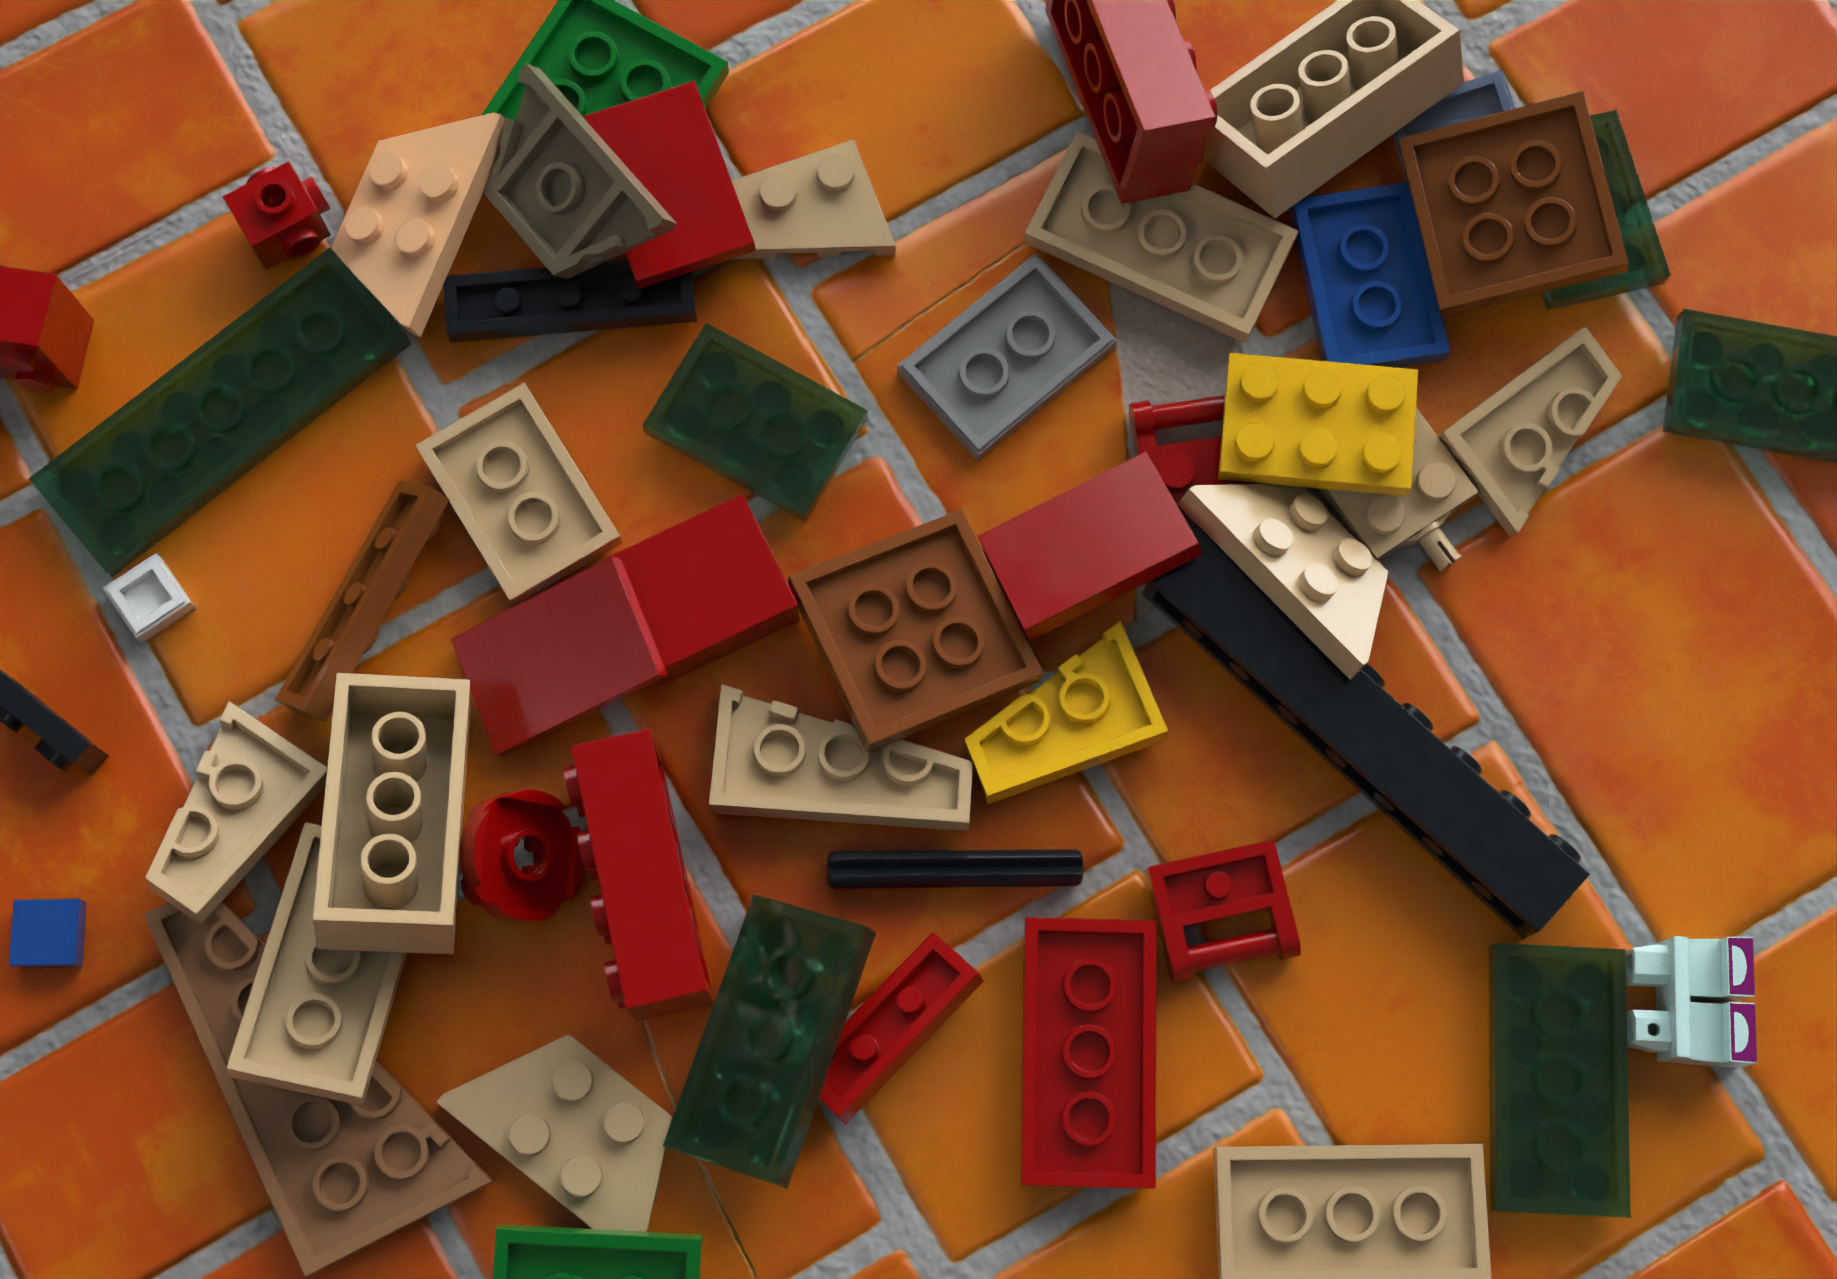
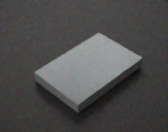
M1035 253L897 365V374L978 462L1116 348L1117 339L1040 256Z

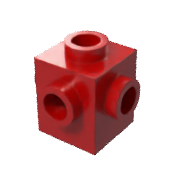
M289 161L277 168L268 167L257 171L247 180L245 185L222 196L265 270L288 258L299 259L310 254L319 246L320 241L331 236L321 217V214L331 209L312 176L300 181Z

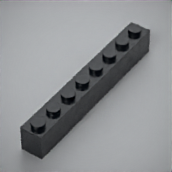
M1198 526L1193 531V534L1199 543L1203 555L1147 582L1142 595L1522 939L1539 932L1590 875L1579 864L1581 857L1574 847L1563 838L1555 834L1547 836L1529 820L1531 812L1518 797L1506 790L1498 792L1480 776L1482 769L1478 762L1463 749L1457 746L1449 748L1431 732L1433 730L1431 721L1418 708L1409 703H1404L1403 705L1398 703L1383 689L1385 686L1384 680L1370 665L1366 663L1357 675L1350 680Z

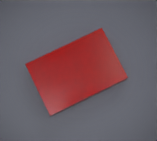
M695 80L583 116L677 223L672 231L625 252L638 289L755 251V242Z
M1147 451L977 536L1030 641L1203 555L1197 539Z
M610 557L451 638L465 678L470 680V691L494 753L497 756H507L668 676L623 562L620 558Z

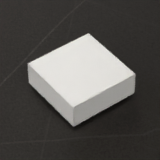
M155 553L102 588L135 638L141 643L152 638L196 608L158 553Z

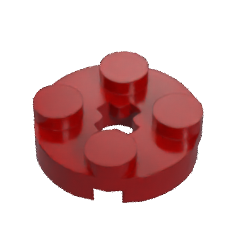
M533 789L501 793L490 800L481 801L474 805L470 810L460 844V867L463 875L461 890L464 897L471 904L481 905L493 917L514 923L545 920L556 914L553 911L557 910L564 900H572L583 882L585 868L577 838V832L581 830L579 826L572 827L568 817L561 811L567 809L565 805L553 795ZM521 838L524 839V849L527 852L533 853L534 859L532 865L523 866L522 870L517 867L514 860V849L518 847Z

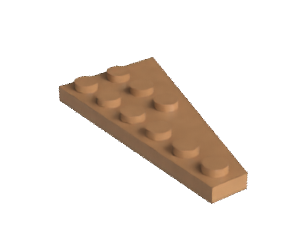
M224 901L216 907L201 925L169 902L143 914L305 1277H311L495 1183L377 1060L363 1106L228 1077L226 1067L266 945Z

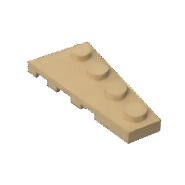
M721 684L709 809L710 813L968 831L973 761L901 739L866 752L853 724L835 719L834 723L799 713L798 707L775 700L772 701V704L744 696L743 690Z

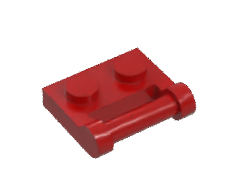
M1225 395L1151 406L1148 400L1129 404V420L1136 456L1147 451L1176 504L1180 502L1188 489L1194 485L1264 484L1218 479L1221 436L1157 446L1156 430L1223 420Z
M1274 839L1153 865L1145 870L1164 946L1166 966L1173 984L1193 980V973L1276 954L1280 960L1301 955L1299 935ZM1268 911L1271 929L1187 947L1184 928Z

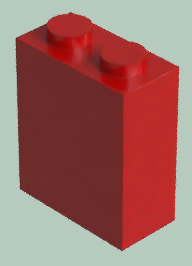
M743 494L603 558L606 560L610 557L620 558L623 562L668 674L667 677L660 680L662 685L800 621L798 603Z

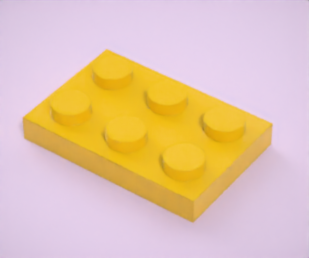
M1229 353L1218 479L1407 497L1412 486L1418 369Z

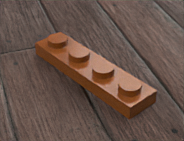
M404 481L397 483L276 696L275 701L294 712L323 722L326 721L334 706L337 673L352 674L362 655L367 653L375 644L379 635V625L392 601L400 596L407 587L410 580V569L423 546L436 535L441 523L440 516L450 499L431 486Z

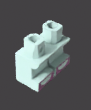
M1673 936L1655 945L1632 948L1624 952L1623 975L1626 985L1656 987V1011L1630 1010L1626 1012L1624 1020L1626 1047L1657 1053L1658 1062L1724 1068H1740L1757 1064L1755 1003L1739 1002L1755 997L1753 937L1689 939L1688 937ZM1691 1001L1721 1002V1003H1723V1004H1716V1003H1696V1002H1691Z

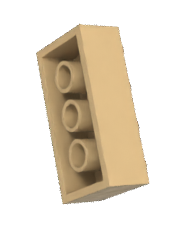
M1337 0L1210 90L1217 105V123L1215 127L1211 128L1204 148V161L1273 218H1277L1464 84L1460 30L1418 0Z
M337 673L313 910V926L317 949L454 954L460 844L463 829L471 715L470 680Z

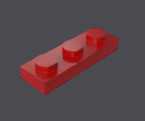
M932 932L807 1060L795 1075L846 1125L984 982L982 977L937 934Z

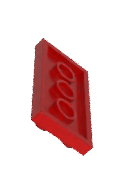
M1025 917L1020 1186L1156 1189L1157 920Z

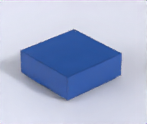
M81 899L13 900L9 966L15 968L82 967L86 902Z

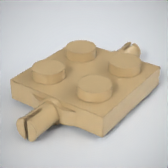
M1417 407L1412 486L1407 497L1317 488L1348 532L1357 541L1364 544L1377 561L1398 548L1420 543L1438 568L1439 573L1462 558L1440 527L1451 513L1473 500L1479 492Z

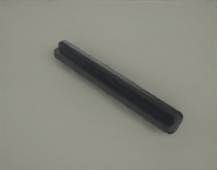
M1077 849L833 851L829 853L827 858V882L834 889L1078 886L1083 880L1084 863L1082 853Z

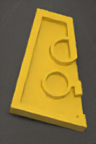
M1120 620L1103 633V638L1080 656L1075 654L1059 666L1058 673L1032 693L1021 695L964 740L966 752L970 761H973V769L986 802L991 804L1163 742L1168 739L1169 731Z

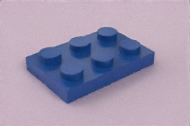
M1408 182L1305 197L1289 208L1293 229L1299 231L1295 240L1321 361L1400 368L1445 361L1451 351L1443 317H1440Z

